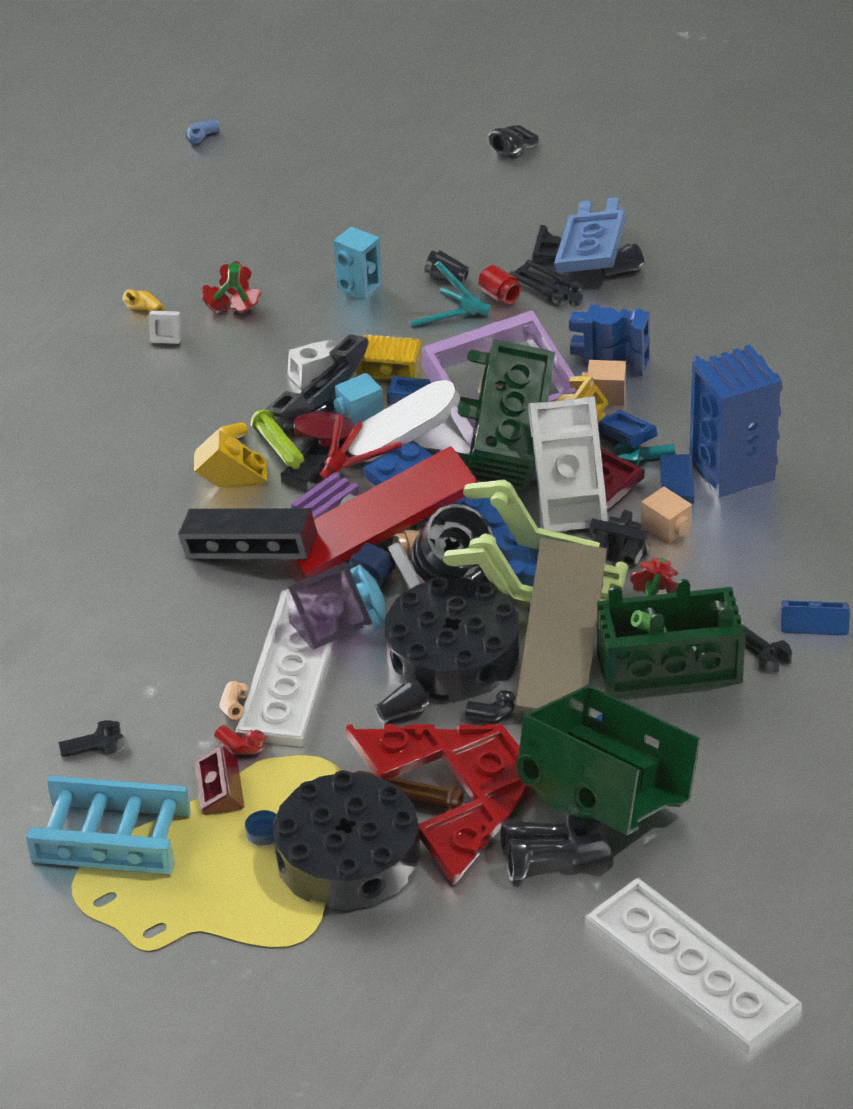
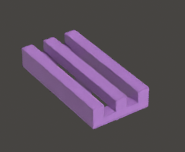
M335 472L291 503V508H311L313 518L315 519L338 507L342 499L347 495L357 496L359 488L355 483L349 485V480L345 477L341 480L340 474Z

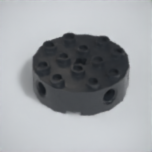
M434 577L429 582L403 591L387 612L385 618L387 664L399 683L403 684L406 681L411 683L417 680L427 697L432 693L435 695H449V700H466L490 693L507 681L515 670V663L519 658V614L509 597L497 590L491 583H482L468 578Z
M341 770L332 775L320 776L312 781L303 782L279 806L273 824L275 855L280 878L294 895L308 902L310 899H313L317 902L329 903V908L352 910L375 906L398 894L408 883V877L414 871L415 866H417L420 856L419 823L414 804L398 786L375 775Z

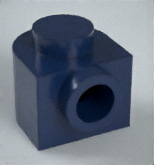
M367 542L358 553L352 555L348 564L349 571L361 565L376 580L379 588L395 569V561L387 551Z

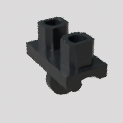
M624 510L620 518L610 516L608 522L592 518L589 525L592 536L591 541L600 543L599 547L607 548L606 557H608L611 547L620 548V561L636 566L642 554L649 555L651 544L648 543L649 533L648 531L641 530L642 523L632 521V511Z

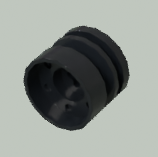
M450 504L439 508L415 537L411 547V562L416 573L425 582H429L434 577L471 579L479 570V564L449 566L443 561L444 553L448 550L467 549L472 539L480 538L483 534L493 536L488 521L477 510L466 505Z

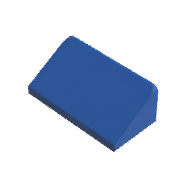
M781 601V631L784 633L847 635L849 633L850 609L847 602Z

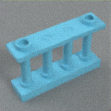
M48 776L47 783L51 803L55 807L47 828H29L26 840L32 863L172 874L175 862L171 839H167L173 816L190 817L191 808L187 787ZM70 807L89 808L82 831L62 830ZM104 810L124 811L117 834L96 833ZM139 813L159 814L152 837L131 836Z

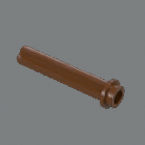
M359 770L355 772L360 774L374 775L373 773ZM395 777L387 780L398 786L412 803L446 809V812L463 805L464 792L458 790V787L454 785L451 788H445Z

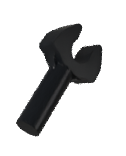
M744 626L746 633L745 643L760 653L759 666L771 672H779L780 661L776 657L781 658L788 664L792 663V650L787 642L780 640L770 644Z
M104 720L98 722L97 729L93 734L60 741L58 745L61 755L99 747L106 755H110L125 746L124 735L121 734L120 722Z

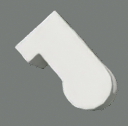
M325 340L289 350L288 376L300 389L309 386L312 383V379L319 377L334 363L329 352L337 346V343L333 340Z

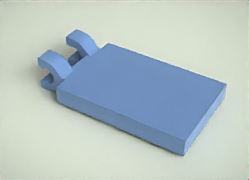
M619 197L608 198L606 210L591 213V200L580 201L578 214L569 215L554 262L557 273L614 266L627 221L625 209L619 210Z

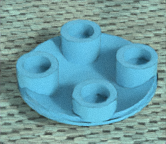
M361 565L350 569L375 629L385 626L386 604L376 580Z

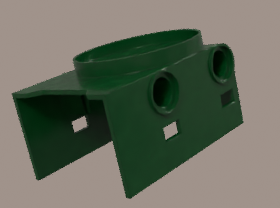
M586 685L523 715L516 772L520 780L524 784L534 787L538 797L553 809L576 817L596 819L629 835L638 830V822L667 806L681 807L690 802L701 738L595 687ZM591 708L603 713L602 721L590 716ZM647 735L659 741L658 748L646 743Z

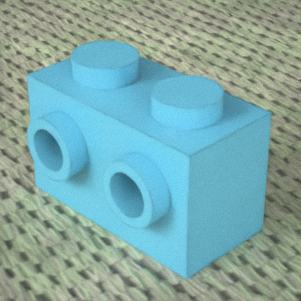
M351 226L334 240L333 249L335 253L337 288L366 299L382 286L380 237Z

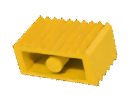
M363 335V337H367L369 344L362 361L356 369V376L368 373L372 379L390 381L392 376L418 378L422 361V341L419 338L415 340L414 338L410 339L407 337L403 339L402 337L396 338L395 336L393 338L390 336L386 338L385 336Z

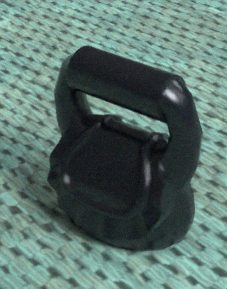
M514 125L505 128H495L489 133L488 141L490 146L502 156L517 157L524 149L537 145L539 143V136L520 125Z

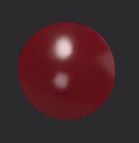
M323 411L301 414L294 419L293 433L299 437L318 439L320 445L331 447L337 414ZM344 416L342 417L339 440L347 438L355 427V424Z

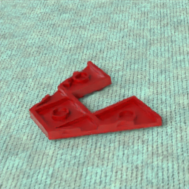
M353 724L346 725L345 735L375 776L387 781L442 758L471 797L472 802L419 823L420 840L453 885L459 881L500 830L501 821L508 820L534 788L524 784L517 775L516 762L518 760L519 745L503 724H486L480 727L472 724H458L457 729H436L434 724H409L405 727L384 724V729H354Z

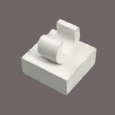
M151 311L149 313L150 343L179 344L181 342V313Z

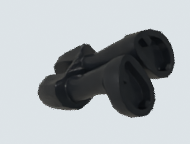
M568 814L566 822L557 824L523 822L516 819L502 820L500 823V841L503 854H507L510 880L520 881L525 879L530 864L538 860L567 859L571 860L573 864L578 865L608 857L610 855V847L607 838L603 835L604 828L602 822L596 819L581 818ZM541 840H561V841H541Z

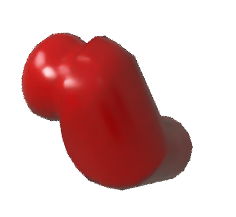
M223 725L214 733V738L234 755L257 754L264 748L265 735L256 729L254 731L249 730L246 737H239L227 726Z

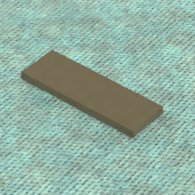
M541 538L514 712H531L589 685L597 625V601H600L607 548Z

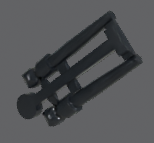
M529 259L515 271L509 272L519 282L542 294V297L547 300H553V303L557 305L564 303L565 299L568 300V304L571 306L583 304V295L578 293L582 290V283L576 280L573 281L567 275H561ZM532 267L552 280L548 281L528 269Z

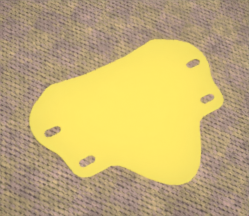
M293 755L259 760L240 772L244 808L204 815L201 813L199 798L190 802V817L173 816L167 839H171L175 862L172 874L79 867L71 885L73 899L85 915L114 927L133 946L143 951L158 950L189 933L199 931L246 944L269 948L289 947L304 942L319 926L323 918L325 903L317 902L313 899H310L308 902L294 895L280 878L275 855L273 824L279 806L300 784L312 781L320 776L335 774L341 771V769L331 761L318 756ZM157 819L134 828L131 836L152 837ZM113 892L117 895L115 900L101 907H96L93 904L96 899ZM164 923L167 926L166 930L151 938L143 936L146 930L157 924Z

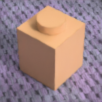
M589 360L588 372H582V376H593L595 385L607 399L608 404H624L626 361Z
M662 487L641 501L642 527L670 544L691 529L692 504L666 487Z

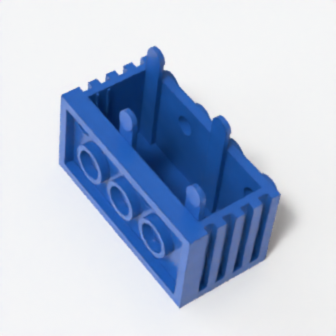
M750 344L744 346L742 351L739 348L733 349L732 354L723 352L719 358L716 355L710 356L707 362L698 355L693 356L689 454H692V465L718 498L775 480L776 466L778 465L777 442L780 440L778 421L781 416L780 392L783 389L780 376L769 368L763 356L758 355Z

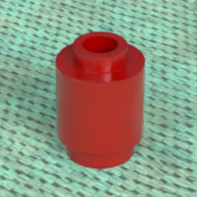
M490 265L481 271L478 287L482 292L503 304H512L519 298L522 288L516 277L496 265Z

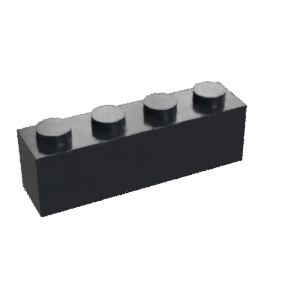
M311 508L189 509L178 532L185 557L204 559H308L318 534Z

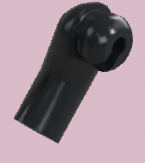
M501 690L496 695L497 701L491 704L468 701L465 717L494 722L513 712L515 709V703H513L515 695L511 691Z

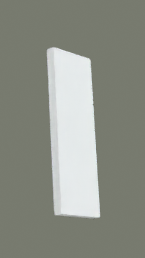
M282 590L243 707L244 713L239 719L235 731L237 736L246 737L249 730L254 731L256 729L265 735L263 743L295 747L305 746L347 609V597Z
M638 877L585 916V925L748 1054L802 1011L801 1001Z

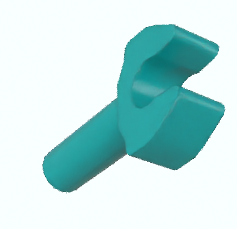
M620 442L615 446L616 456L636 466L639 465L641 460L660 458V455L675 454L674 444L649 447L636 446L631 448Z

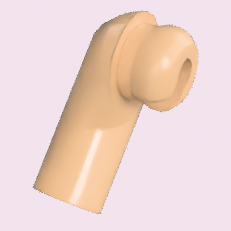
M236 680L226 685L219 704L221 710L233 720H238L243 716L244 708L238 701L246 700L247 695H245V691L249 692L247 684L238 683Z

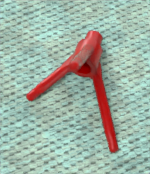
M337 414L329 456L324 461L326 465L319 475L326 479L335 472L340 473L343 468L347 469L356 463L401 448L402 443L396 442L349 458L345 453L358 435L363 424L358 422L341 448L338 449L343 416Z

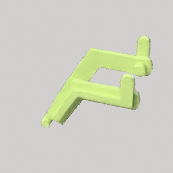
M506 480L465 485L463 494L468 499L490 498L491 505L497 509L518 545L539 550L541 538L595 547L600 545V543L538 528L513 486ZM483 534L480 538L472 539L467 549L448 550L444 553L443 561L449 566L479 564L491 584L508 596L512 604L530 608L533 587L521 584L496 544L495 537L492 535ZM617 562L615 566L605 563L600 601L608 600V590L611 587L618 586L623 590L628 571L626 563Z

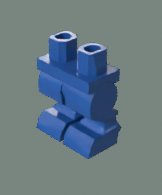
M591 304L588 312H572L569 319V330L583 333V336L573 335L570 342V355L584 357L585 366H589V360L626 361L631 359L632 371L637 375L644 376L651 359L649 337L650 312L643 311L640 308L634 311H627L623 308L617 312L613 308H600V305Z

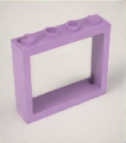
M533 310L423 346L421 367L430 382L433 383L441 380L450 381L444 369L469 361L467 354L470 350L489 353L493 339L516 344L527 341L530 347L555 352L551 380L559 393L548 396V402L556 401L563 394H575L577 392L568 382L571 377H575ZM453 405L450 409L451 416L471 447L475 420L458 415V407Z

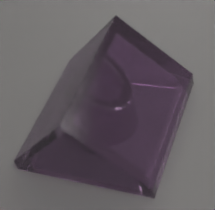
M347 562L286 588L289 623L312 650L373 624Z

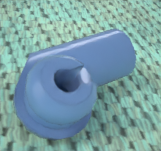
M213 119L191 124L186 132L187 141L191 144H199L206 135L220 132L218 120Z

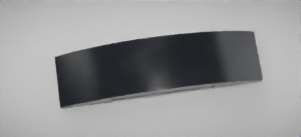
M349 334L329 352L334 363L300 394L285 391L265 410L271 411L275 417L290 418L307 413L328 401L335 395V385L349 380L358 368L369 344L367 337Z

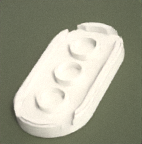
M447 380L436 381L426 385L363 422L362 428L348 448V451L355 457L396 442H401L403 446L439 426L452 414L450 409L453 405L457 407L460 402L459 391L452 382ZM387 453L365 460V462H373Z

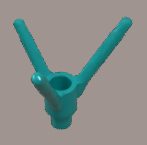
M437 261L435 264L437 268L463 296L444 287L440 289V292L459 301V308L411 321L410 325L412 327L455 316L468 315V313L473 315L480 313L488 316L491 305L481 302V298L475 297L440 261Z

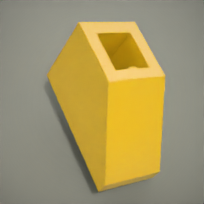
M218 429L194 451V472L218 487L260 485L267 481V460L260 453L253 452L241 444L234 436H229Z

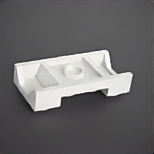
M595 397L528 404L539 491L538 504L541 528L557 532L589 528L592 518L608 522Z

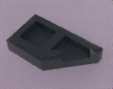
M540 225L532 254V261L544 266H555L554 262L562 239L549 233L545 225Z

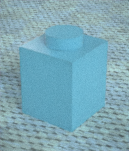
M368 373L335 385V410L337 414L350 419L354 424L365 421L384 410L383 390Z

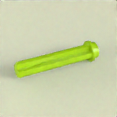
M269 410L256 411L251 420L252 428L264 436L287 466H291L293 469L300 468L299 465L304 462V457L275 422L274 414Z

